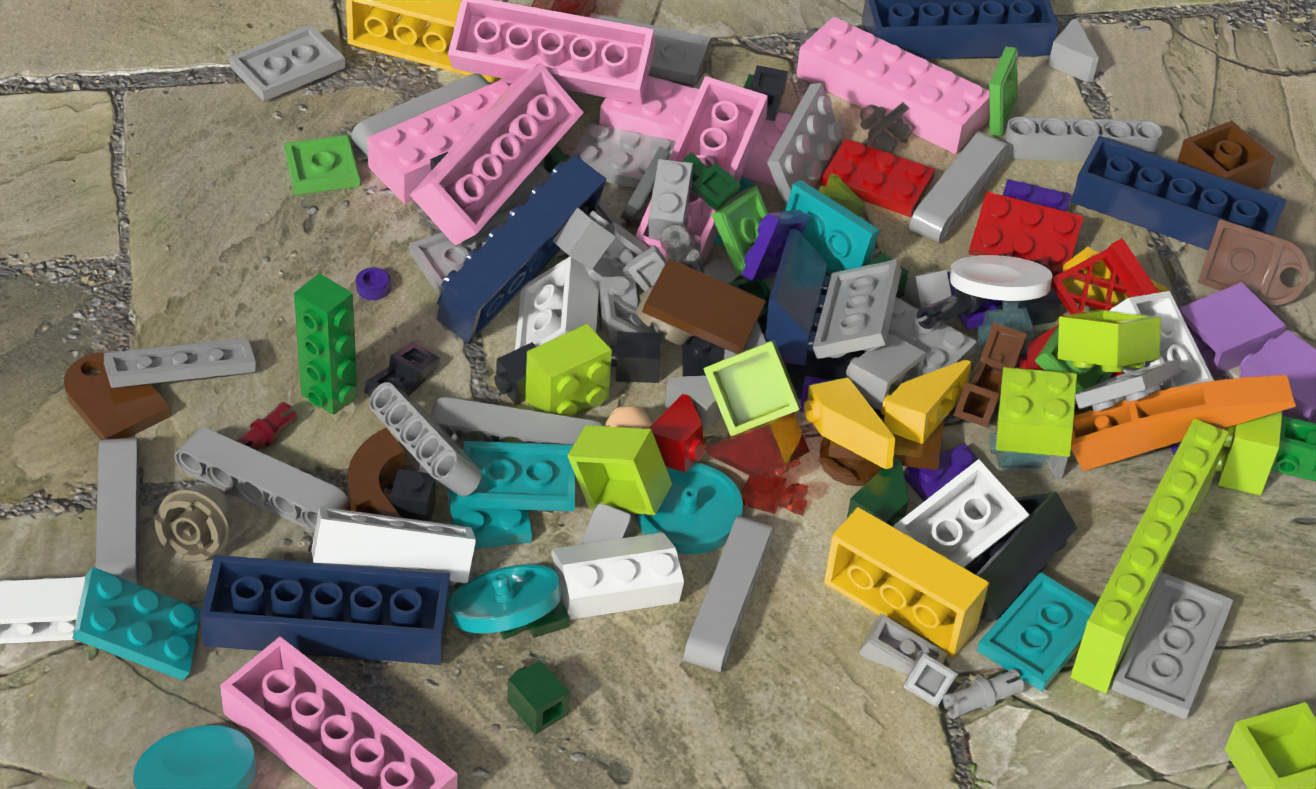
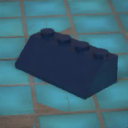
M791 228L769 298L765 341L775 340L784 363L805 366L809 352L815 353L813 344L831 278L826 277L828 263L797 229Z

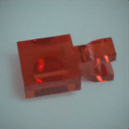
M752 469L740 495L742 496L744 506L775 514L778 507H782L792 513L803 516L808 502L805 500L808 485L793 483L787 487V478Z

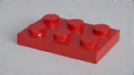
M845 138L821 176L820 186L912 217L934 179L935 169Z
M986 192L968 254L973 256L998 255L1014 251L1016 258L1029 261L1050 256L1053 268L1052 276L1054 277L1062 273L1063 265L1073 257L1084 216Z

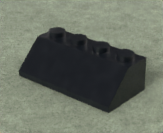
M1057 492L1015 497V500L1029 514L1028 518L965 567L966 570L989 582L980 620L988 619V621H994L999 619L1008 609L1009 604L1028 587L1027 584L1033 577L1046 569L1050 558L1067 545V539L1077 529Z

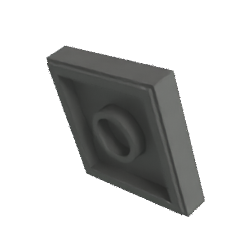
M661 146L659 147L620 218L629 223L633 222L654 185L658 159L668 160L671 155L669 154L670 151Z

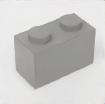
M658 159L648 217L649 239L683 243L692 192L693 163Z
M888 334L886 345L872 351H867L859 358L855 357L850 362L846 375L869 405L881 411L883 401L888 394L892 395L901 383L920 376L926 352L892 334Z

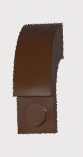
M993 322L979 363L968 383L965 382L953 416L986 428L991 427L999 414L1003 367H1017L1028 337L1027 333Z
M387 428L378 431L364 441L350 461L347 475L349 510L402 518L383 493L385 488L395 481L398 469L405 470V451Z

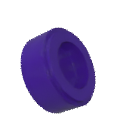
M366 268L356 276V291L364 299L379 300L386 297L391 290L390 275L381 268Z

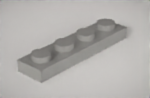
M248 338L104 353V366L111 388L255 372L256 360Z

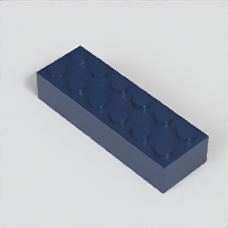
M865 0L862 16V25L865 32L871 33L923 59L1001 57L1005 47L1016 48L1018 56L1036 57L1051 55L1053 42L1056 39L1059 27L1049 0Z
M1099 136L1078 173L1071 203L1209 251L1219 219L1274 236L1287 200Z
M575 154L565 164L560 162L551 172L550 179L544 185L539 183L530 193L529 200L523 206L518 204L509 214L507 222L502 227L496 226L489 233L485 241L486 244L480 250L475 247L465 258L464 266L458 272L452 270L443 280L441 286L444 289L437 301L439 310L436 320L468 345L561 250L553 240L577 207L587 215L592 210L596 212L607 178Z
M215 555L200 616L204 646L263 651L277 638L281 637L302 654L441 665L449 615L450 574Z

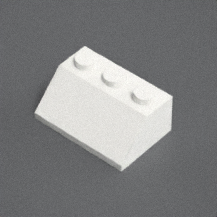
M570 256L530 281L521 290L515 350L531 342L536 346L542 345L585 324H588L596 332L599 282L594 281L588 275L584 265Z
M1170 291L1130 297L1110 310L1161 317L1160 359L1145 362V367L1178 358L1182 372L1171 377L1172 384L1161 387L1160 390L1214 381ZM1124 367V372L1128 373L1142 368Z
M978 459L896 523L893 528L910 535L914 540L935 552L943 554L947 559L965 568L1027 519L1029 514Z
M663 532L555 548L551 551L555 571L558 574L562 588L563 606L570 616V620L679 603L684 579L676 548Z

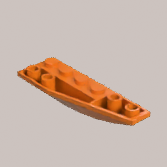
M1287 375L1216 380L1158 390L1134 401L1127 402L1125 399L1116 402L1114 406L1102 410L1093 411L1091 407L1075 412L1071 450L1082 471H1086L1181 442L1194 418L1224 429L1296 407Z

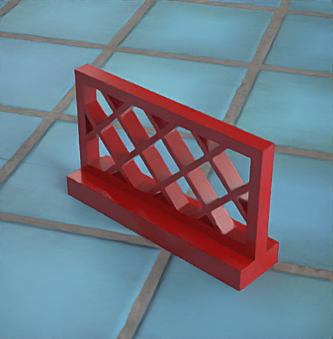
M1123 238L1111 243L1106 250L1052 277L1051 286L1070 315L1083 313L1085 306L1099 310H1111L1115 307L1110 305L1113 291L1123 293L1127 298L1159 293ZM1103 261L1111 272L1110 280L1107 281L1091 276L1093 266ZM1070 278L1084 282L1081 296L1069 293L1062 282ZM1089 284L1107 289L1105 303L1087 298ZM1113 372L1111 377L1121 375L1122 373Z

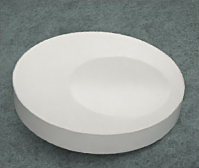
M979 255L955 261L951 265L950 282L958 290L970 295L994 300L1020 301L1036 299L1047 295L1051 290L1052 273L1043 265L1021 258Z

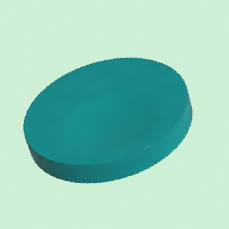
M694 463L686 473L666 466L672 486L656 515L635 514L636 522L642 533L648 535L663 532L675 546L677 553L702 554L724 546L737 515L742 516L743 511L742 496L735 483L724 473L704 464Z
M534 564L513 565L486 572L469 580L468 583H464L452 594L448 607L454 625L463 631L471 633L502 632L529 624L549 613L560 602L562 588L558 574L549 567Z
M218 725L195 726L171 733L151 745L137 761L133 772V781L136 789H248L255 778L257 762L250 740L241 732Z

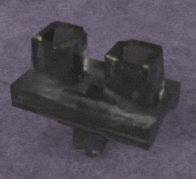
M902 102L885 116L886 109L882 106L878 107L870 104L864 107L860 112V119L862 121L860 126L864 130L869 129L868 138L861 144L891 153L898 142L888 133L890 132L903 143L916 128L905 117L910 108Z
M674 223L667 225L660 234L661 247L666 251L665 264L668 258L704 273L701 239L696 231L689 234V231L683 225Z

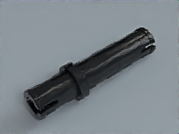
M956 290L954 295L920 308L917 312V319L927 316V319L918 323L925 329H931L962 313H973L980 305L989 303L994 299L982 298Z

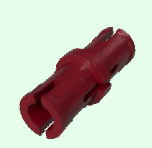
M281 402L265 418H258L251 423L250 430L236 441L259 451L264 445L270 446L277 439L276 435L297 420V414L293 410L282 418L281 415L291 406L286 402Z

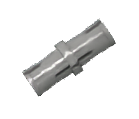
M1015 669L988 680L982 677L975 680L970 687L944 695L945 709L954 707V709L947 712L953 719L981 707L987 710L995 706L996 701L1022 693L1024 691V683L1022 679L1013 681L1014 678L1020 676L1019 672Z

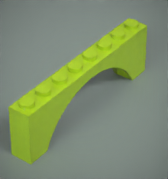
M1196 418L1193 419L1088 619L1070 678L1105 694L1107 693L1120 668L1150 594L1182 528L1192 512L1197 514L1209 491L1229 434L1228 431Z

